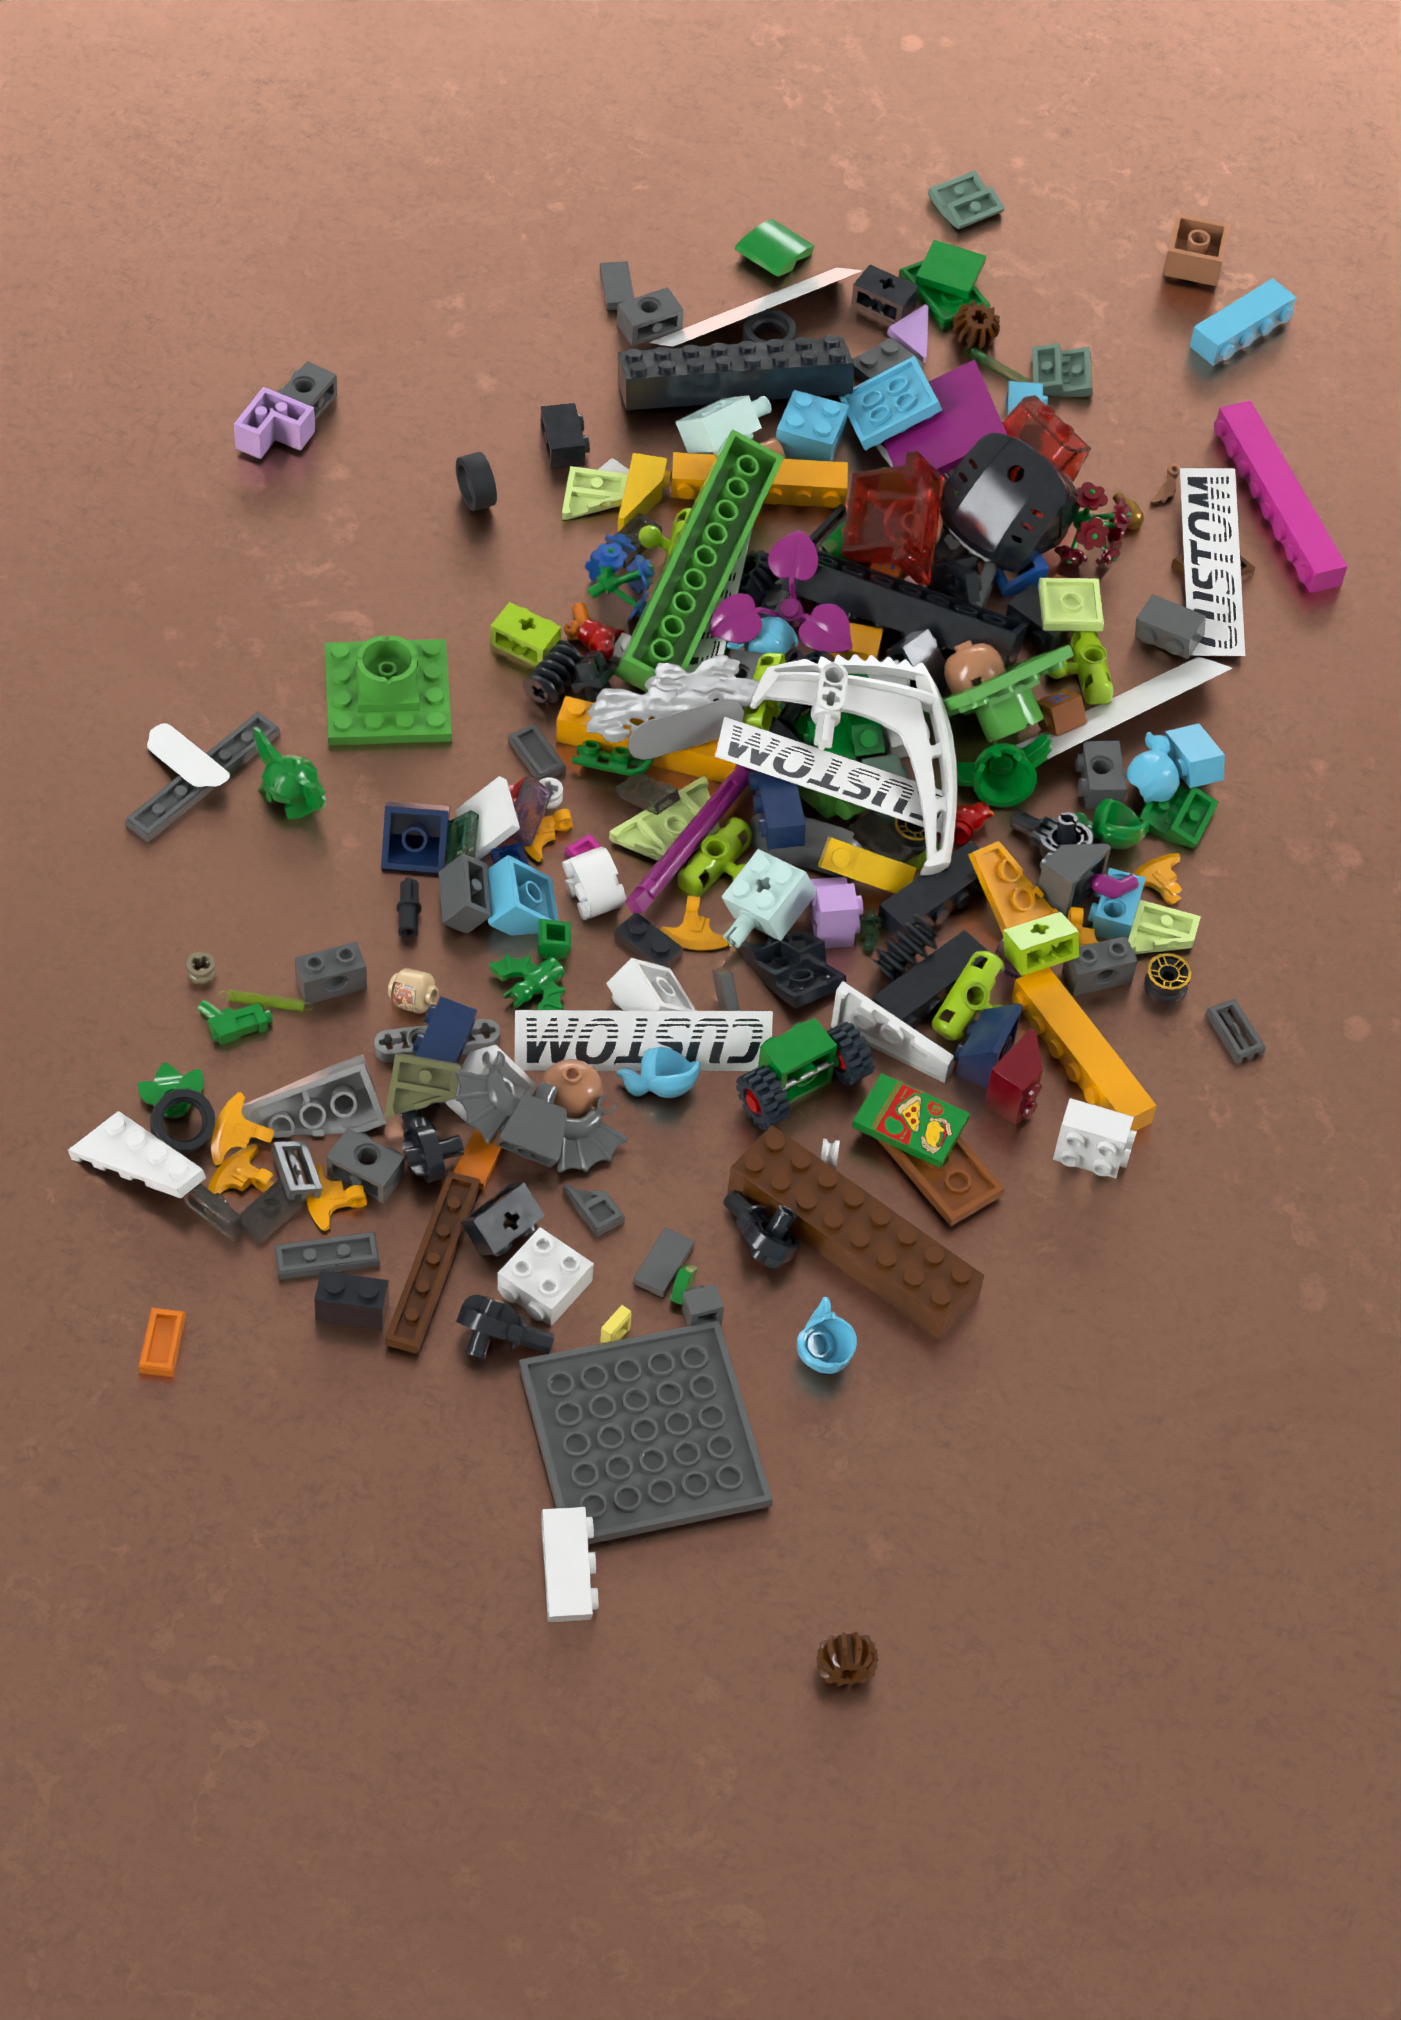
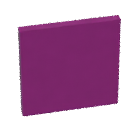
M975 360L929 381L942 411L934 414L929 419L909 427L906 431L883 441L894 469L938 477L955 469L983 436L990 433L1007 435Z

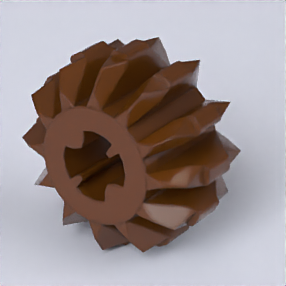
M974 300L969 305L963 304L953 318V334L959 336L958 343L967 342L968 348L976 345L979 350L984 345L990 346L1000 332V316L994 314V307L986 308L985 302L977 305Z
M843 1632L842 1635L838 1636L830 1635L828 1640L820 1642V1648L817 1650V1668L820 1671V1676H823L827 1683L836 1682L837 1686L849 1684L852 1687L853 1683H865L866 1678L875 1676V1670L878 1668V1651L875 1649V1643L870 1640V1636H859L858 1632L852 1634Z

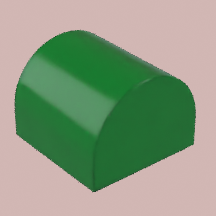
M539 919V955L544 959L553 957L556 960L567 957L571 951V922Z

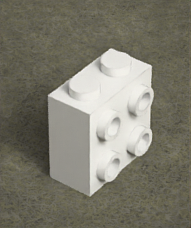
M1070 1098L1061 1125L1053 1160L1069 1167L1076 1166L1092 1171L1099 1176L1116 1178L1119 1167L1126 1168L1137 1132L1130 1130L1134 1117Z
M540 1227L498 1272L497 1290L507 1301L511 1303L516 1302L526 1309L527 1313L536 1321L542 1320L549 1326H552L593 1281L594 1263Z

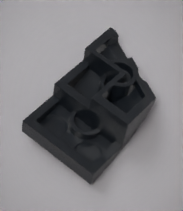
M807 931L790 933L785 935L781 941L770 936L767 939V943L749 945L745 940L740 948H738V951L757 976L775 994L794 1008H799L835 992L842 981L847 984L846 975L827 964L825 941Z

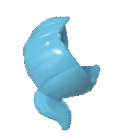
M770 616L761 619L762 629L754 640L744 644L729 642L726 645L728 649L734 650L741 649L744 645L745 651L785 654L792 646L797 647L798 638L794 629L785 620Z
M1147 732L1145 743L1151 750L1137 755L1132 760L1126 771L1125 778L1139 788L1140 794L1146 803L1168 801L1174 796L1180 784L1179 772L1175 763L1168 756L1170 750L1168 738L1164 735L1154 736L1151 732Z
M667 1047L649 1048L644 1052L641 1061V1074H637L631 1068H623L616 1072V1076L623 1080L627 1092L633 1096L640 1097L650 1091L660 1097L674 1098L686 1093L694 1086L700 1074L699 1060L689 1062L683 1055Z
M827 1297L822 1298L819 1306L813 1312L804 1330L799 1333L797 1338V1352L803 1363L820 1373L834 1374L843 1370L853 1358L857 1346V1337L854 1329L849 1323L836 1316L835 1312L831 1311L830 1300Z

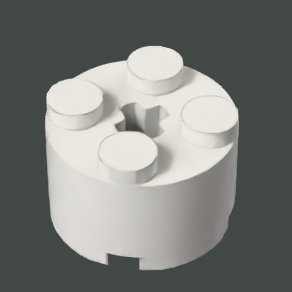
M605 847L595 848L562 862L564 872L568 878L565 880L567 889L572 898L577 896L580 901L577 903V907L583 920L591 919L626 904L623 885L618 883L616 876L618 871Z

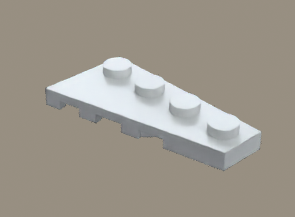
M841 982L836 990L831 1022L832 1028L843 1022L852 1023L855 1029L858 1028L861 1031L860 1036H864L867 1040L865 1044L943 1083L946 1082L951 1074L954 1059L952 1054L845 982Z
M119 1111L68 1149L72 1160L80 1163L82 1160L91 1162L94 1168L103 1171L107 1168L117 1171L122 1178L142 1180L147 1187L178 1198H182L206 1179L202 1168Z

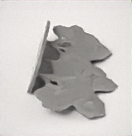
M717 655L701 661L699 667L693 673L686 672L680 665L658 663L654 670L655 676L649 677L645 683V687L648 689L646 694L639 695L625 689H602L596 697V702L591 705L588 711L591 720L586 724L587 732L600 733L606 741L617 743L625 740L629 733L633 731L628 741L630 754L635 758L643 760L663 756L719 739L724 717L742 722L744 715L742 706H750L759 682L755 679L736 678L735 675L739 672L740 661L730 659L725 655ZM651 716L655 717L652 720H648V718ZM631 718H638L644 720V723L637 726L629 722ZM623 725L631 726L632 729L625 730Z

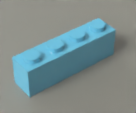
M1272 278L1194 326L1189 347L1212 366L1222 360H1227L1239 349L1248 347L1255 339L1269 334L1279 324L1288 322L1294 314L1293 308L1296 296Z

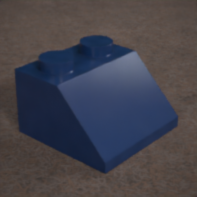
M388 801L384 812L381 869L439 873L445 867L450 806Z
M1012 1004L984 1009L977 1021L972 1020L965 1035L968 1040L965 1045L960 1043L954 1054L953 1061L957 1062L955 1076L986 1089L988 1088L992 1068L1006 1055L1015 1043L1023 1008L1022 1005Z

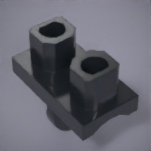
M603 650L585 653L583 656L584 660L574 665L578 678L572 683L573 692L578 693L585 688L587 699L593 703L596 702V697L602 689H611L608 680L616 670L615 662L606 663Z

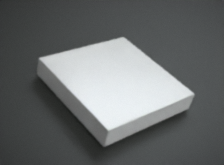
M500 776L455 810L464 843L466 840L465 849L472 846V857L473 846L475 845L474 858L477 860L483 858L520 829L507 780ZM470 823L473 824L474 830H471V828L469 827Z

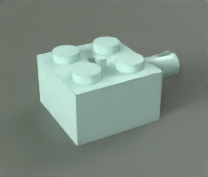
M749 395L723 398L675 423L688 453H713L717 455L721 445L732 429L751 439L754 437L752 433L762 428L758 418L770 413L772 409L769 400L765 396H761L752 402Z
M758 849L721 897L733 918L736 919L729 930L723 935L725 941L731 946H735V948H740L742 942L753 928L781 941L815 897L816 889L807 873Z

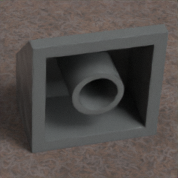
M1108 844L1061 845L1054 853L1049 852L1040 863L1041 874L1036 882V886L1044 893L1043 898L1048 904L1062 912L1066 918H1068L1070 907L1079 908L1095 892L1090 887L1091 877L1095 874H1105L1111 846Z

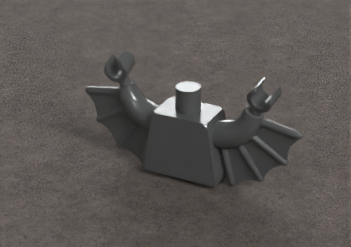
M497 1051L498 1061L495 1065H491L489 1061V1052H484L482 1062L485 1067L490 1068V1074L487 1076L463 1070H456L455 1072L460 1083L456 1101H459L466 1111L467 1125L480 1131L486 1143H491L496 1136L493 1142L494 1146L550 1168L558 1162L559 1172L571 1168L587 1172L598 1161H611L615 1148L628 1141L625 1135L602 1122L601 1117L604 1114H611L617 1108L616 1103L610 1111L602 1109L601 1102L608 1095L601 1096L597 1101V1108L590 1110L580 1119L567 1118V1110L553 1104L558 1088L551 1084L541 1082L535 1097L525 1093L520 1098L514 1096L506 1089L503 1074L500 1073V1068L505 1063V1056L500 1051Z

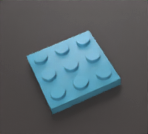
M915 356L853 387V394L838 395L841 403L849 405L848 417L864 450L877 446L884 440L904 432L909 427L929 419L934 414L942 411Z

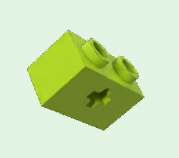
M511 602L506 605L490 628L491 646L535 667L540 661H543L546 654L561 640V626L552 620L542 618L528 609L519 607Z
M1062 912L1003 930L1004 956L1021 976L1079 957V931Z

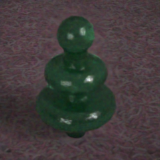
M867 910V914L859 917L860 927H862L860 935L866 938L863 944L864 949L872 951L875 948L873 939L880 935L878 928L883 925V919L878 915H874V910Z

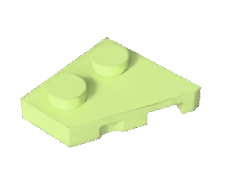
M570 466L562 509V520L621 506L628 474Z
M1140 900L1128 941L1134 954L1192 948L1201 916Z

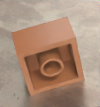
M1176 213L1163 275L1217 286L1231 224Z

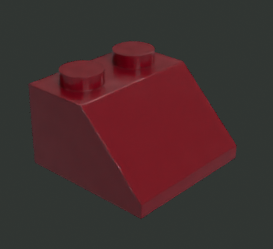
M1030 1029L992 1068L984 1105L1013 1126H1016L1023 1118L1029 1119L1038 1106V1103L1035 1101L1042 1089L1040 1080L1043 1068L1036 1031Z

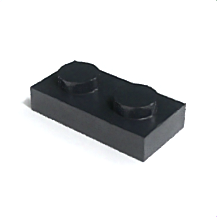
M634 913L615 929L614 938L645 962L669 967L683 954V947L639 913Z

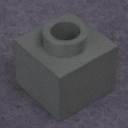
M716 1284L706 1287L699 1285L683 1292L682 1312L687 1326L718 1320L722 1324L724 1305Z

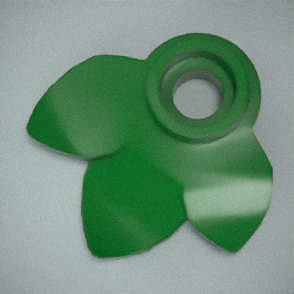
M164 1062L156 1072L154 1081L138 1083V1091L144 1102L155 1106L165 1094L175 1089H191L202 1093L204 1078L200 1069L192 1070L182 1076L173 1066ZM179 1102L178 1105H171L165 1111L164 1116L168 1118L182 1117L189 1111L191 1104Z

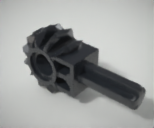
M752 550L746 556L738 594H748L753 598L755 607L761 606L767 591L770 588H775L774 582L779 580L769 568V554L763 550L757 553Z

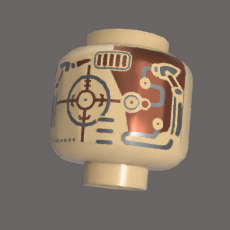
M404 968L392 976L388 986V995L392 998L395 1007L421 1014L427 1011L431 1004L434 1005L436 1003L439 989L435 986V980L431 974Z

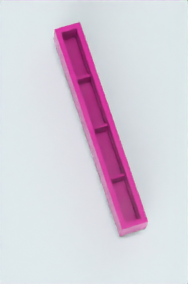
M1251 400L1220 407L1217 420L1214 422L1215 433L1218 437H1221L1226 446L1228 456L1232 457L1236 463L1238 473L1241 478L1245 479L1251 496L1254 499L1256 498L1260 505L1263 517L1268 519L1271 524L1274 536L1277 540H1280L1285 549L1287 559L1290 562L1292 561L1295 566L1299 580L1306 585L1310 593L1342 586L1348 566Z

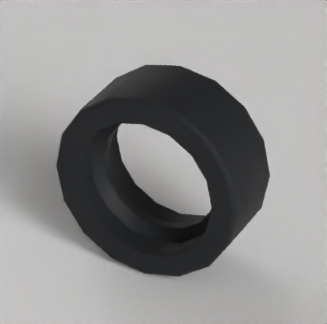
M766 309L746 318L743 325L742 341H752L754 343L767 342L754 335L755 332L763 329H772L780 332L785 336L782 341L796 340L797 331L794 320L785 312L776 309Z
M475 452L458 457L455 467L460 492L467 507L471 511H476L494 506L497 502L496 483L485 455L482 452Z
M175 1089L165 1094L154 1106L150 1117L151 1133L180 1154H190L200 1149L212 1136L215 1127V1112L209 1100L201 1093L191 1089ZM186 1102L199 1110L202 1116V1127L196 1137L187 1141H179L167 1134L163 1126V1117L165 1111L175 1103Z

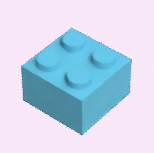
M794 390L776 432V439L780 442L785 457L798 460L833 461L846 430L849 405Z

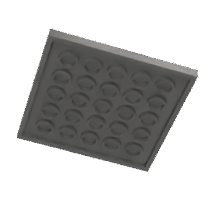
M719 1320L519 1360V1369L556 1509L585 1507L586 1517L593 1518L594 1538H588V1544L772 1506L773 1499Z

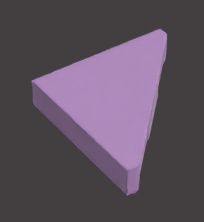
M926 304L888 327L887 331L889 337L895 339L920 359L923 364L927 358L928 306Z

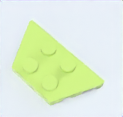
M702 776L610 830L609 839L616 844L658 861L710 799L707 778ZM718 822L706 837L714 835L720 829ZM702 842L699 844V846H698L694 851H696V850H698L699 848H701Z

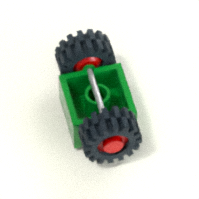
M813 1018L805 1023L799 1022L795 1024L788 1032L778 1037L772 1036L760 1046L758 1067L743 1074L736 1080L738 1084L736 1089L740 1092L738 1097L739 1100L743 1101L744 1104L742 1106L744 1110L747 1109L748 1117L750 1119L753 1118L754 1124L756 1126L759 1125L760 1129L766 1130L771 1125L774 1126L789 1118L791 1109L788 1106H790V1103L832 1082V1075L837 1074V1079L840 1082L843 1081L844 1085H851L872 1074L875 1069V1065L872 1063L874 1062V1057L869 1053L871 1052L870 1046L865 1044L867 1040L864 1036H860L861 1031L858 1028L855 1029L854 1024L843 1022L825 1031L817 1019Z

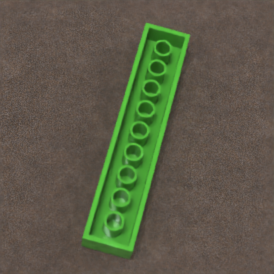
M733 429L730 431L715 457L613 675L648 692L645 683L649 677L655 676L654 670L658 663L680 665L682 669L687 670L784 459L782 455Z

